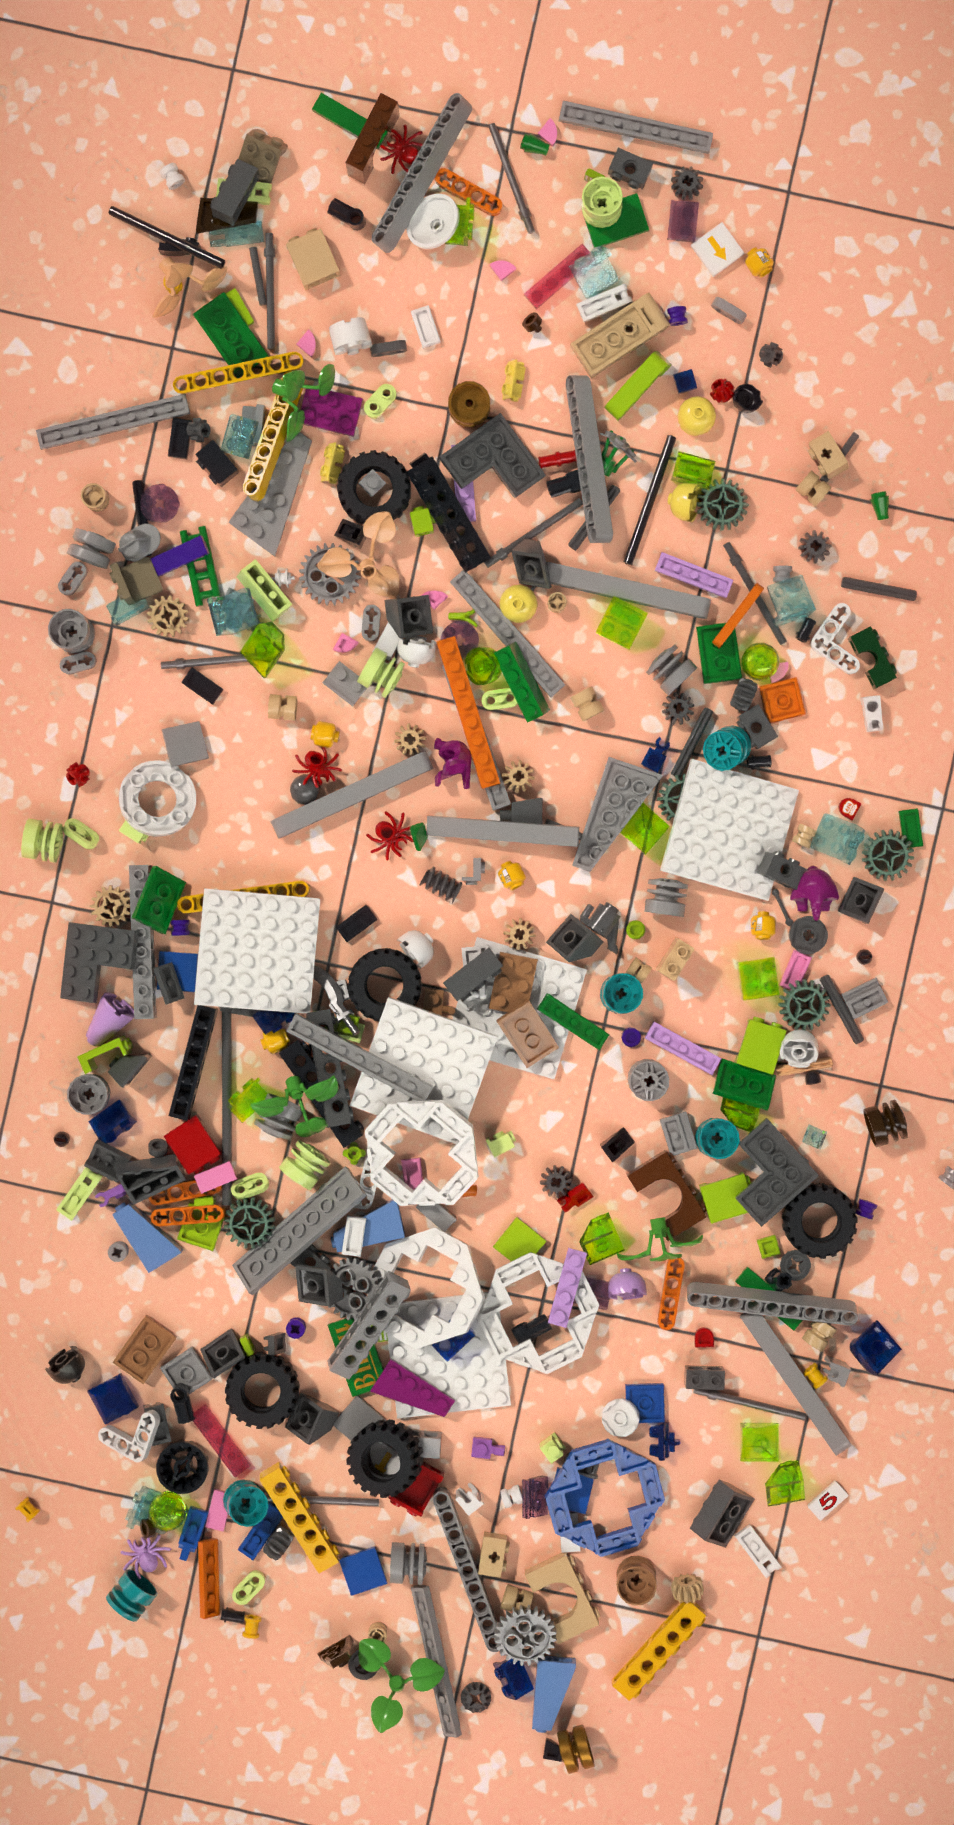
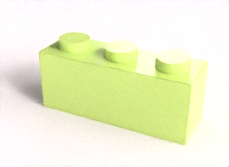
M256 559L244 567L237 575L238 580L273 622L292 606V603Z

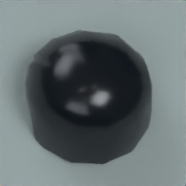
M751 384L739 385L732 396L734 406L739 412L743 413L756 411L763 403L760 397L761 391Z

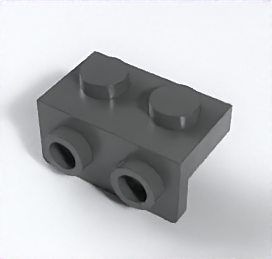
M97 1139L84 1166L93 1172L107 1177L109 1180L119 1182L116 1176L115 1164L130 1162L132 1156Z

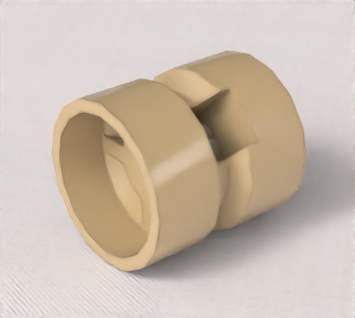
M811 470L795 490L802 496H808V501L816 507L832 487L825 481L820 482L819 476Z
M87 484L81 491V500L90 510L100 512L109 505V494L99 484Z
M592 686L570 698L574 706L579 708L578 714L583 722L604 711L601 702L595 699L597 694Z
M270 694L268 719H280L283 717L284 720L295 721L297 715V696L286 695L285 698H282L281 695Z
M812 1321V1329H807L802 1339L815 1349L823 1352L828 1345L827 1339H832L837 1329L830 1323Z
M507 1584L500 1609L511 1612L512 1607H515L518 1611L520 1605L523 1606V1609H526L528 1605L531 1606L533 1592L524 1589L519 1591L518 1587Z

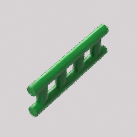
M206 526L198 527L199 534L188 536L187 530L180 531L182 544L200 535L203 536L210 553L187 564L196 607L203 606L202 599L213 597L215 603L222 601ZM205 560L208 571L196 573L194 562ZM209 578L212 590L200 592L198 581Z

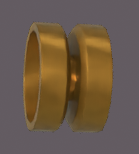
M465 381L452 389L448 399V409L453 421L464 428H475L487 420L490 413V397L488 391L481 384L475 381ZM467 402H471L472 406L468 407Z
M583 1724L573 1727L574 1740H572L567 1729L557 1732L560 1754L568 1774L579 1771L578 1758L584 1769L595 1767L591 1747Z

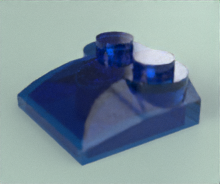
M878 1320L873 1322L858 1338L853 1339L850 1343V1351L866 1371L873 1375H878L902 1350Z
M122 1373L87 1391L105 1425L123 1415L129 1414L139 1407Z

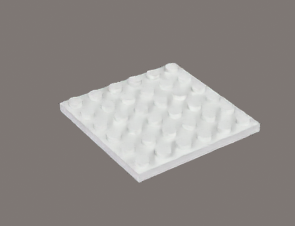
M690 759L660 871L769 901L774 881L758 874L757 871L765 852L773 853L778 851L782 853L799 790L732 770L720 771L714 769L708 763Z
M204 888L194 1005L310 1013L320 898Z
M477 937L474 946H481V953L489 947L498 959L500 952L538 959L530 1003L559 1048L529 1068H526L496 1021L508 1012L489 1009L495 979L492 976L485 980L487 982L485 984L486 999L480 1000V998H475L473 1001H467V999L462 1001L460 999L457 1002L452 1020L498 1036L490 1061L555 1079L569 1030L538 1011L537 1008L548 993L575 1011L587 969L524 950L518 951L516 948H510L507 945Z
M388 997L369 1052L433 1085L426 1101L444 1100L468 1120L498 1036ZM361 1072L350 1106L378 1115L391 1101H417ZM404 1117L398 1122L404 1126L454 1144L459 1141L432 1117H429L419 1129Z
M483 1292L485 1299L466 1334L420 1349H414L387 1333L390 1359H394L455 1399L448 1413L511 1405L506 1359L495 1356L479 1323L488 1292ZM463 1295L403 1301L396 1315L425 1331L432 1315H437L450 1323ZM499 1311L497 1312V1315L501 1321V1315ZM395 1400L397 1419L434 1414Z

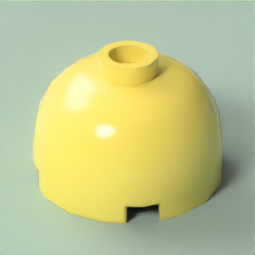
M691 397L680 406L677 414L678 423L681 429L689 435H703L709 432L715 423V408L704 397Z
M682 483L674 489L673 493L669 494L668 505H670L673 515L678 519L687 522L695 520L697 513L694 510L696 509L697 502H700L697 497L701 495V488L698 487L699 484Z
M512 585L502 593L499 605L501 612L509 621L522 623L534 616L538 602L535 593L529 587Z

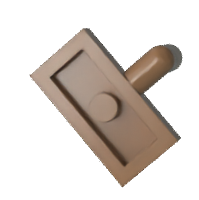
M425 988L424 1010L441 1016L442 1013L453 1015L456 1011L453 1006L443 1005L444 990Z

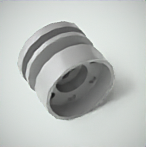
M62 609L50 619L48 635L56 646L66 652L76 654L86 651L93 644L95 629L92 622L80 612L73 609ZM74 630L77 631V634H73V636L70 635V633L74 632Z
M675 644L664 650L646 671L648 675H651L655 670L658 672L653 678L654 681L661 677L665 679L660 688L668 696L697 669V666L690 659L683 663L679 661L683 655L682 651L676 657L673 655L678 649Z
M649 879L648 884L656 885V890L647 889V892L655 894V898L646 899L644 912L684 917L686 905L677 901L678 898L687 897V894L679 893V888L688 889V885L673 879Z
M653 1059L637 1061L628 1072L627 1081L631 1091L643 1101L660 1099L669 1087L668 1072L659 1062ZM651 1076L654 1082L648 1086L644 1079Z
M84 1074L76 1077L70 1083L67 1090V1100L70 1106L76 1112L83 1115H91L103 1110L110 1099L108 1083L96 1074ZM92 1089V1093H95V1095L88 1099V1095H85V1092Z
M268 1093L265 1100L279 1096ZM288 1100V1105L284 1106L282 1113L272 1117L260 1116L264 1120L256 1118L254 1124L271 1136L290 1140L292 1134L287 1130L294 1131L295 1127L289 1121L298 1122L302 1111L300 1106Z
M392 1542L390 1583L402 1584L404 1576L408 1575L410 1584H413V1576H418V1585L423 1584L427 1563L425 1544H420L419 1552H415V1543H412L410 1552H406L405 1543Z

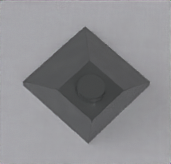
M524 539L511 550L519 584L550 589L552 586L540 541Z
M429 595L384 600L387 621L399 638L433 633Z
M572 914L565 919L546 941L549 946L568 962L591 957L604 942Z
M148 1053L121 1056L119 1059L115 1057L109 1064L111 1069L108 1073L119 1086L124 1088L131 1083L152 1055Z
M301 1264L295 1265L299 1302L330 1307L343 1299L342 1281L329 1269Z
M300 1393L285 1428L306 1444L311 1445L332 1430L339 1412L322 1401Z

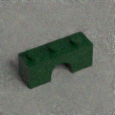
M870 626L847 638L856 655L862 652H869L874 656V667L865 672L873 690L897 678L895 675L897 670L893 663H889L887 659L889 656L884 646L881 647L878 641L880 637L876 629H872Z

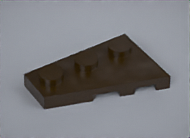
M200 197L196 234L252 224L257 221L258 202L247 201L233 226L213 217L210 208L213 198Z
M348 1635L318 1652L317 1655L321 1661L333 1669L337 1666L341 1668L349 1663L353 1640Z

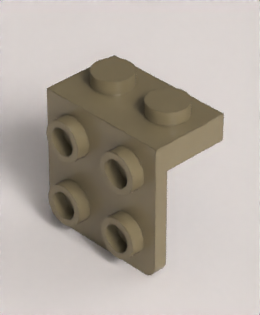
M253 129L246 134L239 160L258 168L260 176L258 181L271 183L280 156L286 152L288 145L283 143V140L278 137L266 135L263 130Z
M145 557L122 568L117 562L110 565L112 572L109 574L113 583L118 584L119 589L116 590L120 600H125L128 606L158 594L163 590L149 557Z

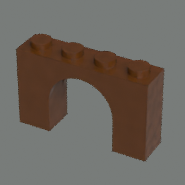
M380 93L345 162L348 176L363 184H366L374 168L373 157L385 130L391 133V129L394 128L400 116L398 101L383 93Z
M664 1150L626 1175L637 1192L662 1179L670 1180L679 1186L681 1190L680 1205L674 1212L665 1217L666 1225L669 1227L672 1238L705 1219L707 1216L704 1212L707 1209L702 1201L697 1202L694 1196L697 1193L692 1185L687 1186L684 1180L687 1177L682 1169L677 1170L674 1163L677 1161L673 1154H667Z

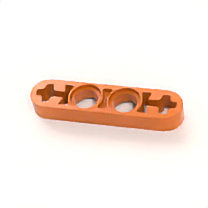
M441 168L437 172L435 182L440 188L490 216H497L501 213L502 202L498 197L446 168ZM447 174V179L452 182L451 188L448 187L450 182L446 180L440 182L439 175ZM457 183L465 184L466 188L463 192L455 190ZM475 192L481 193V201H473L471 198L472 194ZM486 197H488V203L494 204L496 202L498 209L490 210V205L485 203V206H482Z
M759 583L754 585L712 641L718 648L722 646L764 590V587Z
M196 1180L180 1182L168 1188L167 1195L169 1200H166L167 1196L161 1197L160 1201H157L153 1196L148 1199L153 1205H162L216 1194L222 1189V1185L216 1187V1190L211 1189L202 1194L201 1192L193 1194L190 1191V1185L193 1183L197 1184ZM174 1187L181 1189L182 1194L178 1198L173 1197L171 1194V1190Z
M220 1204L159 1208L152 1212L150 1219L155 1226L212 1223L221 1221L225 1217L226 1211ZM215 1208L221 1212V1215H218L217 1218L215 1215L207 1216V1212H212ZM195 1209H199L202 1212L200 1220L194 1219L192 1215ZM178 1210L183 1213L182 1221L175 1220V1211ZM159 1212L162 1216L169 1214V1218L162 1219L160 1222L159 1219H156V1215H159Z
M682 1258L667 1260L657 1318L658 1325L663 1330H670L675 1325L684 1272V1261ZM675 1260H678V1263L681 1264V1266H677L676 1274L680 1273V1275H668L669 1271L673 1273V1266L670 1264L674 1263ZM675 1278L678 1281V1285L676 1288H669L667 1281ZM667 1297H672L675 1300L672 1307L664 1305V1300ZM662 1309L673 1311V1314L669 1313L668 1318L671 1320V1323H667V1326H664V1323L661 1321L666 1316V1312H662Z

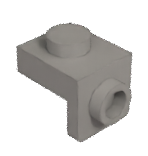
M473 858V877H462V881H466V885H477V881H481V873H485V862H481V858Z

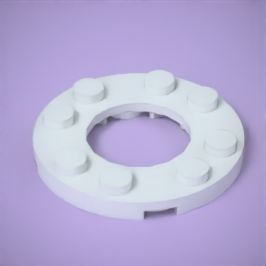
M160 760L147 761L134 767L123 779L119 790V807L127 823L138 832L154 837L167 836L178 832L190 821L196 807V791L190 777L179 769L178 766L171 767L170 762ZM154 781L164 782L174 790L176 805L169 814L155 817L147 814L140 807L138 800L139 792L147 783Z

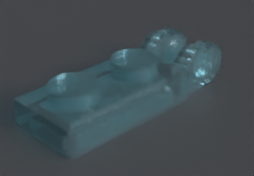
M262 221L209 232V235H225V239L210 241L211 247H232L265 242Z

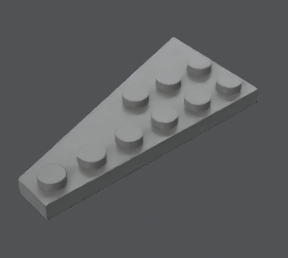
M301 432L293 440L286 442L281 449L264 498L260 501H253L247 496L228 522L274 557H276L302 470L312 444V440ZM257 487L253 488L251 493L255 492Z
M608 757L572 864L573 867L591 872L663 775Z

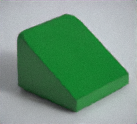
M424 823L410 826L416 851H421L428 838Z

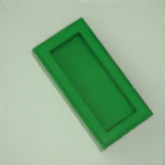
M918 808L898 811L901 835L907 837L904 843L911 842V845L907 848L923 846Z

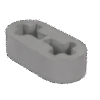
M715 297L711 304L714 310L737 324H742L747 317L744 311L720 297Z
M81 562L72 563L58 583L59 591L66 596L73 595L87 576V567ZM80 566H82L81 571H83V573L81 575L77 574L76 577L73 578V576L76 573L74 571V568H79ZM72 579L73 581L70 584L72 589L64 591L65 587L63 584H68Z
M373 604L365 607L362 619V636L369 642L375 641L378 638L381 612ZM371 608L377 613L373 617V622H370V616L367 615ZM369 624L373 625L372 630L376 632L371 638H368V635L365 634V631L369 630Z
M86 651L63 658L59 665L63 673L71 675L92 669L97 661L94 654ZM86 655L89 658H92V661L89 662L90 665L88 666L86 663L80 664L79 662L85 660ZM66 661H69L70 663L76 662L77 664L72 666L70 671L67 668H64V666L67 665Z

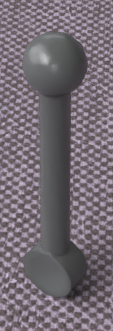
M774 889L772 895L776 897L784 914L785 924L791 926L793 920L789 918L779 897V890Z

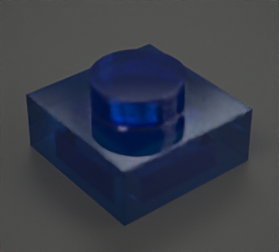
M692 369L673 374L678 394L697 389Z

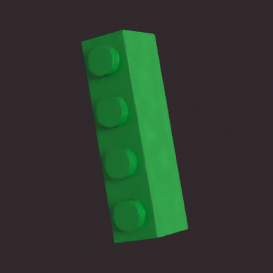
M515 641L494 652L493 655L527 723L550 711L517 642Z

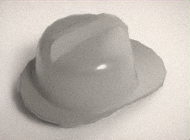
M151 524L139 525L121 537L118 550L122 552V555L128 561H139L158 548L161 539L160 533Z

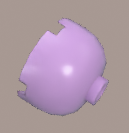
M630 1268L620 1269V1273L615 1274L608 1284V1296L610 1299L617 1300V1296L623 1297V1300L642 1298L643 1295H647L643 1277L636 1272H632Z

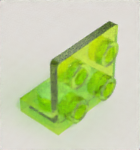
M467 197L466 205H457L459 209V223L456 231L445 244L468 246V240H472L473 223H470V221H474V204L471 203L470 197Z
M259 1077L256 1080L251 1078L242 1086L244 1091L241 1093L237 1091L228 1099L229 1104L226 1107L241 1123L255 1112L251 1104L265 1100L268 1094L258 1084L260 1081Z

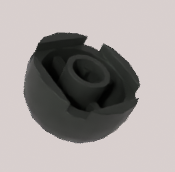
M70 1346L71 1350L67 1352L65 1349L59 1351L49 1360L48 1364L50 1367L45 1370L55 1382L60 1384L75 1383L81 1378L85 1367V1360L76 1346Z

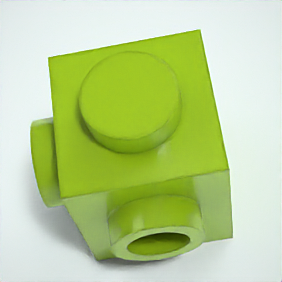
M424 506L413 508V512H410L415 538L434 533L432 524L436 522L430 515L428 508L424 509Z

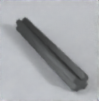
M612 485L607 491L609 506L620 493V489L615 485ZM586 521L568 544L575 551L588 536Z
M843 577L841 581L842 588L915 601L917 597L916 590Z
M706 707L703 709L671 772V775L674 777L675 775H678L679 778L681 777L713 715L711 709Z
M824 975L820 978L822 986L826 990L855 1044L861 1043L864 1038L830 976Z

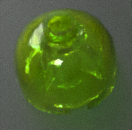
M767 643L750 645L744 651L741 658L743 672L755 681L770 679L779 667L777 651Z
M481 646L473 648L466 656L465 664H467L468 668L466 673L470 681L475 685L493 683L502 674L499 660L494 654L496 650L491 647Z
M164 1491L154 1496L148 1509V1517L151 1524L156 1529L165 1532L173 1531L180 1527L188 1513L187 1504H184L182 1497L169 1491Z

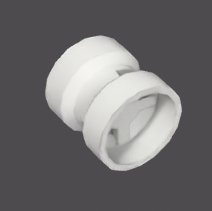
M174 162L164 166L159 171L161 177L166 179V185L169 190H174L185 182V178L182 174H179L178 167Z
M518 1484L514 1485L511 1489L505 1488L500 1490L506 1509L510 1508L513 1504L519 1505L524 1503Z

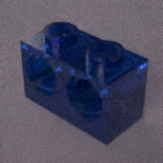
M470 1327L468 1333L447 1339L451 1343L448 1348H442L440 1342L431 1345L448 1362L475 1336V1331Z

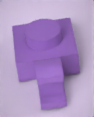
M119 1184L105 1192H99L95 1195V1198L104 1197V1203L99 1205L104 1207L109 1203L110 1198L115 1196L118 1199L126 1195L122 1184Z
M473 1437L471 1457L490 1459L491 1454L504 1456L505 1445L492 1444V1438Z

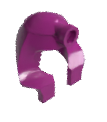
M436 738L434 749L439 750L438 754L444 759L445 764L443 765V770L439 771L435 776V786L439 787L441 780L461 774L463 788L469 789L471 775L470 750L461 741L451 740L446 742L441 741V738Z
M812 865L801 877L797 890L793 889L790 900L796 902L797 911H807L809 899L813 919L818 921L821 911H830L832 901L838 900L839 894L831 876L824 870Z

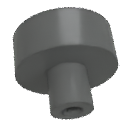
M153 1139L148 1144V1152L151 1156L162 1157L168 1152V1144L163 1139Z

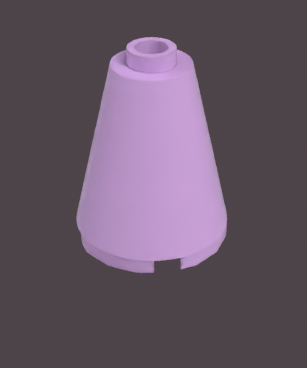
M107 992L101 997L86 1033L88 1043L93 1046L103 1045L134 1018L132 1006L124 999L121 1002L115 999L117 995Z

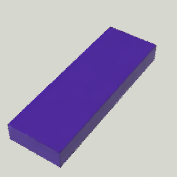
M200 535L150 559L157 576L160 577L210 553L203 536Z

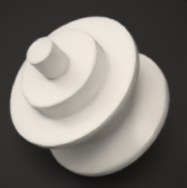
M277 569L275 577H271V579L275 581L279 588H281L282 584H286L287 588H289V584H291V580H295V576H291L288 569L285 570V573H281Z

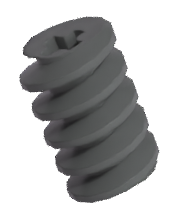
M433 866L430 870L426 871L419 886L426 883V890L433 887V894L439 890L438 897L441 898L446 894L445 901L453 898V904L462 888V882L455 885L456 879L453 878L448 881V874L441 877V870L435 874L436 867Z

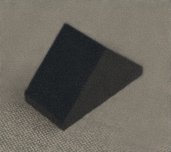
M342 519L334 535L359 549L362 548L367 538L363 533L362 525Z
M623 1127L603 1141L600 1146L611 1162H614L635 1142Z

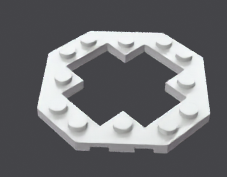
M444 1100L391 1101L365 1129L371 1182L400 1206H408L409 1204H419V1206L435 1204L454 1205L479 1177L474 1126ZM403 1117L417 1129L429 1117H432L459 1140L449 1151L448 1155L462 1167L441 1189L425 1177L413 1190L385 1167L396 1152L382 1140Z
M432 1228L385 1244L373 1270H378L375 1276L382 1277L378 1281L380 1284L388 1271L395 1272L403 1254L420 1262L428 1246L458 1262L450 1280L464 1287L466 1291L450 1323L437 1315H432L424 1331L394 1314L390 1319L389 1326L383 1330L414 1349H420L468 1333L485 1299L483 1290L480 1287L477 1269L471 1256L470 1246L439 1228Z
M529 1252L497 1268L479 1319V1323L495 1356L545 1374H549L581 1358L599 1307V1303L583 1271L575 1295V1300L581 1313L570 1318L567 1324L573 1339L538 1355L531 1339L514 1347L512 1346L497 1312L513 1305L505 1288L506 1286L539 1270L547 1287L559 1282L564 1263Z

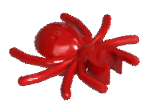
M404 125L402 140V136L395 129H391V132L394 133L391 135V138L395 140V143L390 144L386 141L388 148L384 145H380V147L392 154L382 157L380 160L386 161L394 157L391 167L392 174L395 173L397 159L403 170L408 172L409 169L405 167L403 162L412 164L419 151L412 145L422 147L423 144L411 140L421 135L422 131L416 132L406 140L407 125Z
M321 747L324 757L319 752L309 751L305 755L306 765L296 754L295 757L298 763L309 770L293 769L292 772L298 774L309 773L304 779L303 785H306L311 776L316 788L322 785L321 777H324L328 783L330 775L333 782H335L336 779L330 770L342 772V769L329 765L338 758L339 754L337 753L327 762V751L325 747Z
M385 811V815L390 818L393 825L387 821H381L376 825V835L382 840L366 834L371 841L380 844L384 843L380 847L371 850V853L378 852L387 846L385 857L388 861L390 847L398 857H401L402 855L395 849L396 847L398 850H402L398 847V843L404 841L407 844L404 838L414 842L410 836L403 833L410 830V826L400 830L405 817L404 812L401 814V820L397 827L393 816Z

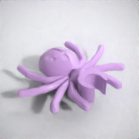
M160 1534L157 1535L152 1544L150 1538H147L146 1541L144 1537H141L143 1545H138L136 1539L132 1545L131 1540L128 1539L127 1543L133 1552L121 1551V1554L135 1557L124 1566L123 1570L126 1571L129 1565L136 1560L135 1573L137 1578L141 1579L138 1563L143 1571L153 1572L158 1565L156 1556L166 1568L167 1563L158 1552L154 1551H170L171 1548H153L159 1541Z

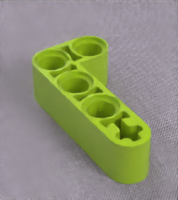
M654 351L604 408L619 421L672 364L659 351Z

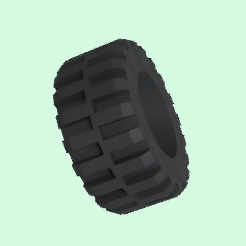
M370 450V453H365V451L359 453L360 455L356 458L353 456L350 462L343 466V471L339 474L337 485L338 497L347 515L361 525L371 515L382 511L391 513L393 520L400 518L403 515V511L409 505V499H411L410 478L403 464L393 455L389 456L388 453L383 451L378 453L376 450ZM372 469L375 472L385 474L392 483L390 499L385 504L377 507L365 505L359 500L356 493L359 479Z
M391 948L376 949L363 955L354 964L348 979V991L351 1001L356 1006L355 1008L364 1014L365 1017L378 1022L386 1003L373 999L367 989L368 977L375 969L390 967L401 975L403 990L397 998L399 1001L415 1006L422 990L421 975L416 964L408 955Z
M810 1183L784 1207L785 1210L782 1212L783 1230L790 1243L802 1254L812 1258L819 1257L820 1259H826V1256L834 1257L837 1255V1252L846 1250L845 1246L848 1243L851 1244L854 1240L852 1237L857 1232L856 1223H858V1217L855 1214L856 1209L852 1205L851 1200L841 1190L832 1185ZM815 1203L830 1205L837 1215L835 1229L823 1238L809 1236L802 1226L804 1212Z
M262 1351L249 1357L246 1356V1358L239 1361L233 1367L226 1381L225 1400L226 1404L230 1406L229 1411L237 1416L236 1420L239 1422L244 1421L246 1423L245 1426L250 1428L253 1425L256 1426V1429H262L265 1426L268 1429L272 1428L275 1424H281L285 1418L291 1415L299 1397L300 1384L297 1381L298 1375L296 1371H293L292 1365L289 1362L286 1363L280 1355L276 1357L263 1354ZM258 1373L268 1374L278 1382L280 1396L273 1405L260 1407L248 1400L244 1388L246 1381L252 1375Z
M384 1419L378 1420L375 1423L368 1424L350 1442L351 1446L347 1450V1454L350 1456L346 1458L347 1465L351 1467L348 1469L350 1476H354L353 1482L356 1485L359 1483L362 1486L361 1490L363 1492L368 1490L370 1495L374 1497L380 1494L381 1498H387L389 1495L394 1497L400 1492H404L422 1470L420 1466L424 1460L423 1457H420L423 1449L418 1447L420 1440L418 1437H413V1431L410 1428L408 1430L404 1428L405 1424L401 1422L395 1424V1420L391 1419L386 1422ZM374 1443H386L396 1450L400 1459V1469L396 1474L382 1473L373 1465L370 1449Z

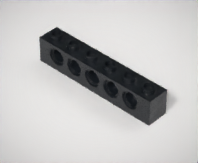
M433 456L408 470L407 474L411 482L417 489L464 572L466 573L490 559L488 551Z
M197 1005L168 1115L170 1117L185 1121L190 1119L219 1009L217 1007Z
M298 1039L279 1052L293 1075L299 1076L305 1088L308 1089L318 1083V1078L314 1082L309 1081L307 1078L308 1072L313 1071L316 1073L314 1057L312 1058L308 1053L310 1048L306 1042H301ZM302 1055L306 1058L304 1066L297 1064V1056ZM315 1099L311 1100L325 1119L322 1102H318ZM337 1100L333 1102L339 1106L340 1111L342 1109V1103ZM351 1119L350 1127L347 1129L341 1128L340 1125L330 1127L343 1148L364 1134L362 1131L364 1127L359 1120Z

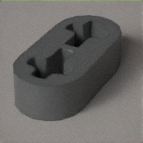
M396 340L373 344L370 347L371 356L381 357L404 353L407 351L406 341Z

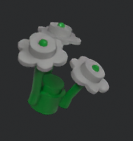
M606 430L605 434L600 433V435L607 437L601 454L604 475L610 477L612 472L616 473L618 468L628 458L632 459L635 463L637 462L634 458L636 456L634 450L629 448L630 445L624 437L613 433L612 430ZM611 442L614 448L608 457L606 453ZM621 448L626 455L615 465L616 461L613 460V457L617 450Z

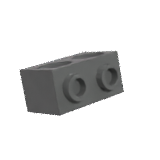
M685 1365V1388L724 1390L725 1370L723 1366Z

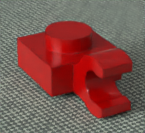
M581 1183L568 1192V1197L562 1196L558 1198L557 1202L560 1206L563 1205L561 1208L564 1212H568L573 1206L579 1207L593 1198V1195L586 1185Z

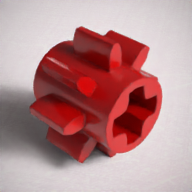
M718 379L711 385L712 392L710 395L718 403H725L732 398L734 394L732 390L735 387L727 379Z
M75 762L66 769L68 772L66 778L71 785L78 784L81 787L90 780L88 777L90 776V771L84 764L78 765Z

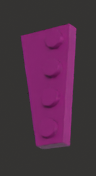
M392 1358L370 1390V1392L443 1417L447 1415L455 1402L454 1398Z

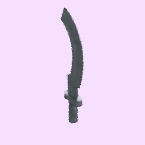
M314 965L313 979L326 991L330 1000L329 1006L337 1016L335 1020L337 1023L344 1021L353 1036L357 1035L360 1031L350 1018V1015H354L352 1009L347 1011L344 1007V998L338 984L328 972Z

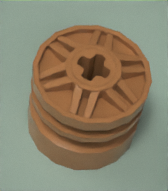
M639 1555L624 1559L617 1569V1592L620 1598L628 1604L634 1606L644 1605L655 1596L657 1589L656 1569L651 1561ZM635 1575H639L638 1580L634 1579Z

